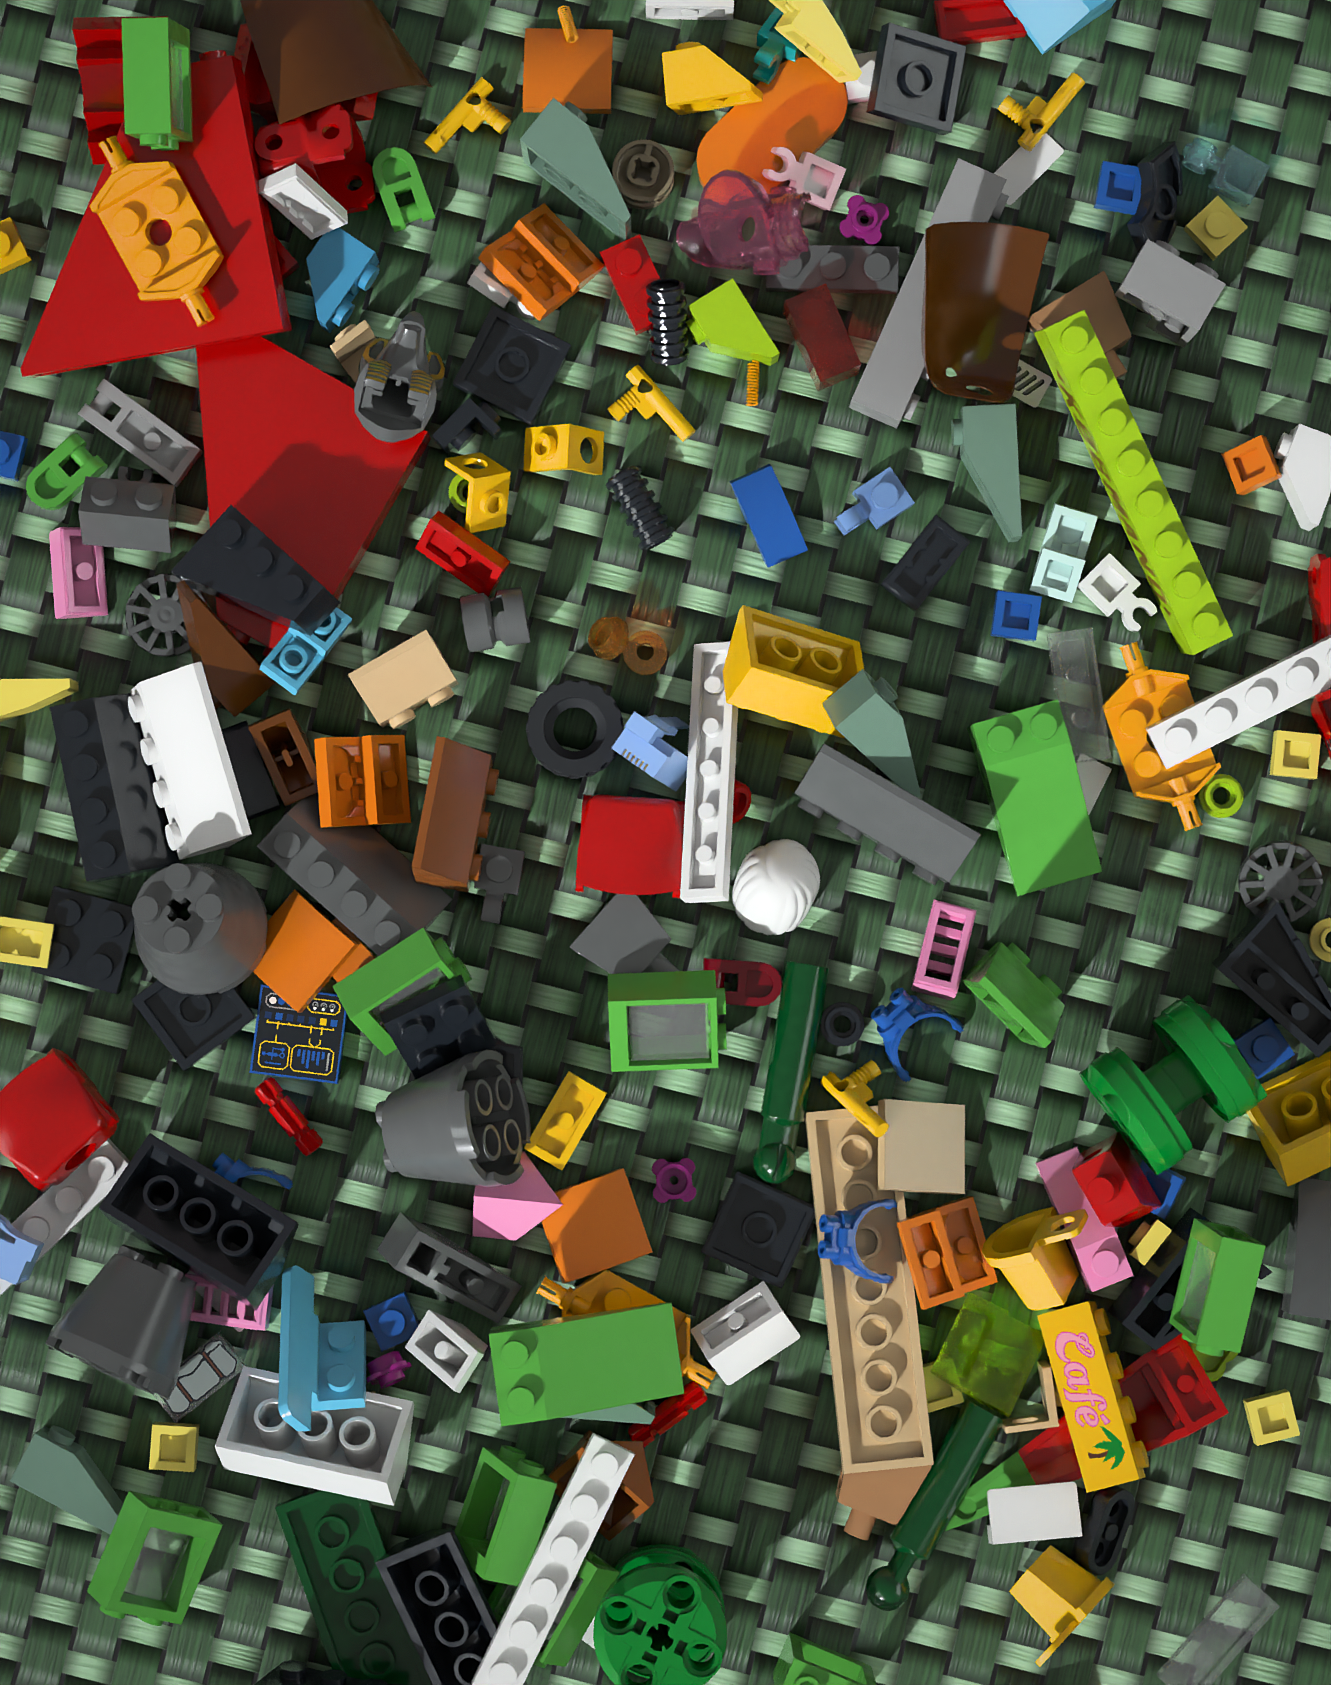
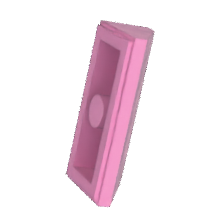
M59 527L50 531L49 540L55 618L67 619L108 615L103 546L82 544L80 527Z

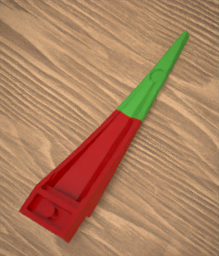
M1182 1334L1156 1351L1153 1349L1142 1355L1123 1370L1124 1378L1118 1379L1122 1396L1130 1397L1135 1410L1136 1422L1131 1424L1135 1441L1142 1440L1147 1453L1186 1438L1229 1413L1189 1343L1182 1339ZM1065 1415L1058 1420L1059 1427L1047 1428L968 1488L945 1532L989 1515L987 1491L989 1489L1074 1482L1081 1479L1082 1474Z

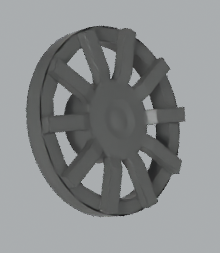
M163 573L152 576L137 585L128 599L125 610L126 625L132 639L145 651L161 657L179 656L190 651L187 632L183 628L185 623L181 604L178 602L177 588L172 598L167 596L166 582L179 583L181 581L173 574ZM157 583L160 592V599L158 600L147 590V588ZM193 589L198 594V596L207 604L203 593ZM141 594L152 604L150 608L135 606ZM133 613L149 615V619L134 625ZM153 626L155 629L146 643L139 636L138 632ZM161 632L165 633L167 649L153 647ZM178 632L187 642L180 647L174 648L172 633Z
M1286 840L1270 841L1256 847L1243 861L1238 875V889L1241 898L1253 914L1256 915L1260 910L1257 905L1270 896L1278 901V903L1279 900H1284L1288 911L1285 916L1289 922L1298 920L1316 906L1323 886L1321 868L1312 853L1300 844ZM1274 849H1288L1283 863H1277L1273 852ZM1297 852L1306 860L1293 869L1290 865L1294 853ZM1264 853H1267L1271 864L1266 869L1255 862ZM1312 866L1315 878H1298V874ZM1250 867L1262 875L1261 880L1246 881V875ZM1298 886H1314L1311 896L1308 897L1299 891ZM1246 888H1264L1261 894L1250 900ZM1293 895L1305 903L1297 910H1294L1290 899Z

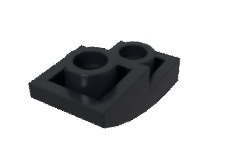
M247 720L221 729L248 821L280 809L267 770L248 728Z

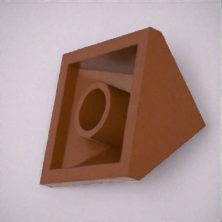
M590 1430L585 1433L548 1475V1477L558 1483L555 1493L560 1498L593 1433ZM611 1441L634 1452L635 1455L598 1529V1532L608 1541L612 1540L649 1509L654 1502L642 1441Z

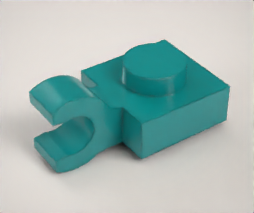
M777 7L757 33L756 45L761 48L754 57V62L759 64V66L753 73V78L766 84L771 83L783 57L796 62L802 53L800 49L774 28L784 14Z

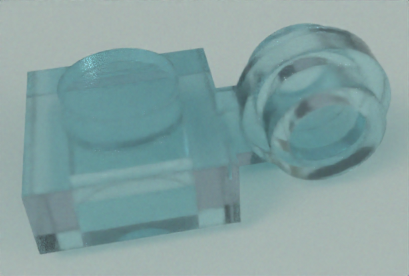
M1194 138L1192 143H1187L1182 151L1184 156L1182 164L1189 170L1202 175L1206 173L1207 169L1216 171L1208 188L1244 208L1248 207L1270 166L1234 145L1227 149L1223 159L1215 156L1218 151L1216 146L1202 138Z

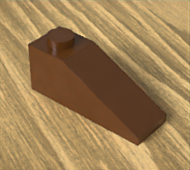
M182 579L176 586L193 663L202 662L215 709L217 710L223 705L236 717L274 685L275 682L259 670L261 663L236 638L187 582Z

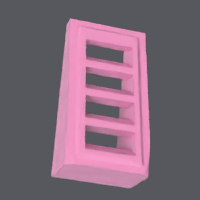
M933 900L911 987L912 991L946 1000L955 999L977 910ZM938 918L962 923V931L937 925ZM934 935L959 941L958 948L933 942ZM930 953L955 959L954 964L949 965L930 960ZM929 971L948 976L950 980L948 982L925 976V973Z
M185 1274V1277L197 1282L196 1286L205 1287L203 1309L194 1310V1298L190 1317L191 1321L263 1331L269 1328L274 1284L257 1310H254V1316L246 1315L247 1305L239 1300L237 1313L230 1314L231 1295L223 1290L221 1293L220 1311L211 1312L214 1288H219L196 1274Z

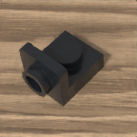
M468 398L432 437L434 442L446 454L454 447L460 451L476 435L477 432L473 427L477 423L497 440L502 435V430L497 425L502 419L486 402L482 401L477 406Z

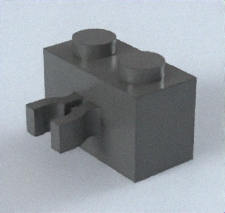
M119 466L118 479L85 476L78 510L82 544L171 553L177 523L175 485L153 483V469H144L143 478L140 481H129L128 467Z

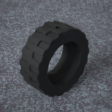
M565 680L563 683L553 684L548 687V690L536 698L534 705L528 713L526 732L528 743L534 756L546 769L561 777L579 779L581 777H590L601 770L603 771L616 758L618 753L611 748L624 730L623 718L616 701L603 688L593 685L589 681ZM569 708H582L588 711L594 717L597 724V735L594 742L588 748L581 751L564 749L554 737L553 727L556 718L561 712Z

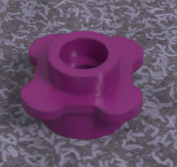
M854 195L847 202L849 211L846 219L840 223V232L847 238L853 237L856 240L865 241L868 245H875L881 240L880 228L882 222L889 217V209L884 203L875 205L866 202L861 195ZM866 216L869 221L867 224H863L860 218Z
M682 1158L679 1162H667L665 1159L656 1160L652 1165V1172L656 1175V1187L653 1189L654 1198L661 1203H665L669 1199L681 1198L684 1202L693 1200L696 1196V1188L692 1185V1174L696 1169L694 1162L689 1158ZM672 1176H676L678 1178L677 1184L670 1183V1178Z
M399 1351L387 1353L366 1365L370 1373L366 1381L372 1385L379 1384L381 1389L390 1387L406 1378L404 1371L412 1367L411 1363L403 1360Z

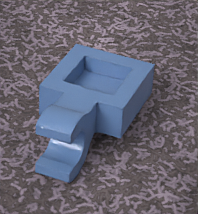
M891 467L854 490L852 495L858 504L837 516L834 522L843 536L867 520H870L877 530L912 507L915 502Z

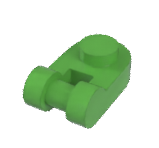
M397 147L386 148L381 151L374 159L372 170L394 233L407 229L405 224L422 218L423 222L436 218L411 154ZM412 191L416 202L399 207L395 196Z
M74 433L32 470L26 482L27 494L31 501L42 509H60L83 490L85 476L100 477L108 466L98 455L93 457L85 448L87 443L78 433ZM69 460H73L80 467L71 477L62 468Z

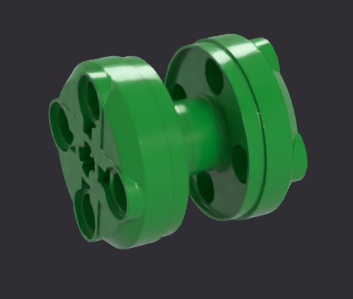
M1186 995L1181 1000H1176L1161 1011V1015L1152 1021L1159 1039L1169 1054L1142 1073L1124 1051L1119 1047H1115L1110 1052L1100 1055L1079 1073L1087 1088L1108 1116L1114 1129L1121 1133L1127 1146L1136 1152L1156 1176L1177 1164L1184 1158L1186 1153L1193 1149L1186 1132L1175 1116L1202 1097L1221 1119L1229 1123L1236 1117L1243 1116L1254 1108L1258 1102L1267 1097L1264 1088L1238 1051L1229 1033L1216 1018L1211 1017L1189 995Z
M655 1544L640 1547L625 1554L612 1565L620 1573L601 1598L594 1620V1648L603 1671L615 1685H705L720 1669L727 1642L724 1597L715 1574L702 1559L685 1547ZM685 1562L691 1566L693 1571L674 1563ZM714 1651L713 1656L708 1661L704 1662ZM627 1671L648 1680L641 1683L634 1682L628 1677Z

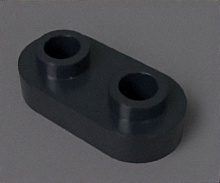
M1115 1485L1100 1489L1092 1498L1091 1508L1082 1530V1536L1076 1542L1075 1557L1081 1567L1095 1575H1103L1108 1572L1118 1558L1135 1509V1500L1131 1492Z

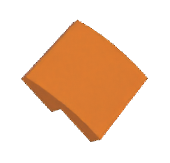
M525 28L523 112L541 113L549 102L555 98L563 106L566 102L572 103L583 113L611 114L613 30L576 29L579 38L573 43H568L563 29Z
M545 203L520 218L510 232L486 246L478 257L538 321H541L570 299L605 266Z
M368 735L362 737H323L314 739L320 828L411 823L405 735Z
M294 889L267 922L268 929L265 943L267 947L260 963L253 972L295 1011L302 1013L357 948L358 944L331 922L326 914L299 891Z
M624 1168L616 1169L582 1183L573 1184L554 1191L563 1205L541 1222L562 1283H568L653 1252Z
M966 1196L896 1222L921 1309L925 1310L965 1296L964 1293L998 1282L994 1267H991L986 1262L982 1254L983 1244L986 1239L973 1196Z

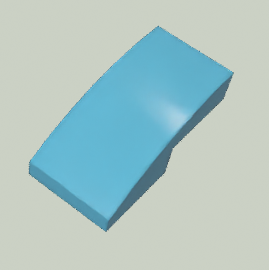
M336 607L311 636L289 628L287 633L261 663L259 670L296 696L352 622V618Z

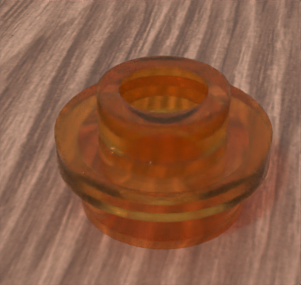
M602 617L592 625L588 635V644L597 657L603 660H611L625 650L629 636L627 623L618 617Z
M652 631L636 632L628 638L624 645V660L627 666L637 674H654L666 662V644L658 634ZM647 644L653 648L654 655L651 659L641 660L637 656V649L641 645Z

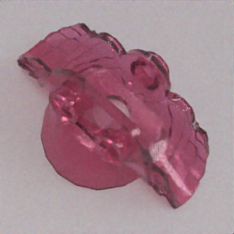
M725 169L711 177L705 185L698 205V216L679 223L676 231L677 244L681 251L686 252L687 256L694 263H700L709 268L744 270L753 267L754 274H779L780 267L786 266L789 260L798 259L801 252L809 250L808 238L801 227L798 211L805 208L806 201L811 200L810 192L798 194L796 188L781 186L770 188V194H768L759 182L744 172ZM747 218H753L755 221L754 234L749 241H745L742 236L743 224Z

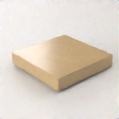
M892 1099L879 1100L878 1115L888 1123L889 1128L883 1136L878 1137V1190L951 1195L965 1194V1105Z

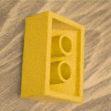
M742 605L738 612L723 668L726 703L845 739L833 726L822 703L859 671L864 670L860 642Z
M1330 1051L1319 1058L1317 1057L1262 1083L1261 1085L1267 1097L1247 1112L1268 1158L1287 1187L1331 1167Z

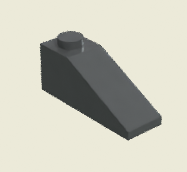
M401 1212L377 1249L394 1269L498 1324L522 1287L517 1281L461 1246Z

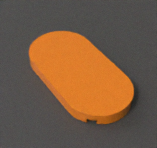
M798 57L796 62L787 60L781 63L771 83L766 84L760 81L756 85L763 93V101L734 106L703 137L697 152V170L699 181L707 194L717 202L732 207L734 205L754 206L769 198L786 182L771 181L762 174L763 169L779 172L783 167L782 158L771 153L772 147L789 149L794 154L796 161H799L802 151L815 154L837 133L843 123L848 103L847 91L843 82L839 83L809 57Z

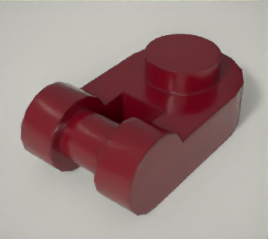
M704 958L703 970H715L716 988H724L725 973L738 974L737 991L725 990L726 1004L766 1006L774 1002L780 995L782 988L781 976L770 964L754 961Z

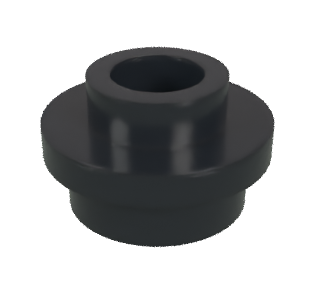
M837 1002L827 1007L823 1012L820 1029L825 1039L836 1046H849L861 1037L865 1023L862 1013L856 1006L847 1002ZM841 1015L848 1017L850 1020L849 1029L843 1033L837 1032L834 1028V1020Z

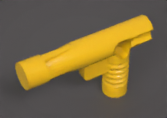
M1071 73L1048 103L1039 96H1036L1027 108H1023L1022 105L1020 106V103H1016V100L1008 95L1000 104L998 110L1004 115H1008V118H1011L1012 121L1015 120L1014 122L1018 123L1025 130L1017 140L1018 144L1031 152L1085 85V81L1078 74ZM1030 124H1038L1043 128L1039 133L1035 134Z
M481 77L423 142L424 145L432 153L437 154L462 125L470 132H474L483 121H486L488 124L490 123V126H493L498 133L503 134L509 128L511 120L504 114L502 115V112H499L495 106H492L486 100L487 96L494 90L492 85ZM473 96H479L481 100L478 105H472L468 102Z
M639 364L626 374V377L634 386L630 391H627V394H624V397L621 396L617 402L608 407V411L618 422L626 416V413H629V410L632 411L633 408H636L645 419H649L657 412L683 442L696 431ZM641 382H646L652 389L646 393L638 392Z
M870 1060L843 1080L832 1071L828 1075L823 1076L821 1085L875 1137H881L888 1131V1123L866 1104L867 1101L873 1098V1092L866 1084L881 1075L878 1065L873 1060Z

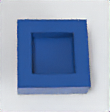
M1103 161L1100 167L1093 208L1135 215L1141 198L1139 168Z
M0 431V478L19 481L28 439L25 436Z
M998 590L995 597L990 636L1034 642L1037 637L1042 596Z
M1266 1017L1233 1040L1238 1051L1257 1079H1260L1295 1055L1271 1017Z
M1142 1160L1140 1168L1162 1204L1161 1207L1153 1210L1151 1213L1166 1219L1171 1212L1186 1177L1170 1169L1156 1176Z
M406 1291L370 1306L363 1311L381 1352L410 1339L420 1324Z

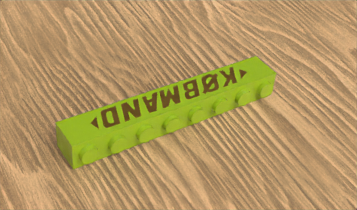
M1085 310L1073 313L1034 332L1180 653L1195 655L1232 637V631Z

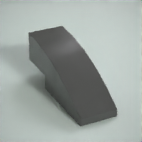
M1306 1178L1295 1185L1284 1264L1288 1265L1281 1308V1310L1288 1314L1331 1320V1181Z

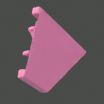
M522 1151L519 1163L522 1165L524 1172L517 1181L512 1184L496 1187L475 1185L472 1236L518 1240L563 1205L525 1151Z

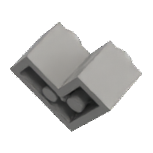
M1148 239L1139 251L1117 289L1115 296L1150 315L1151 318L1146 327L1184 348L1200 330L1226 284L1218 280V273L1202 263L1192 265L1178 257L1180 252L1172 245L1160 240L1154 243Z

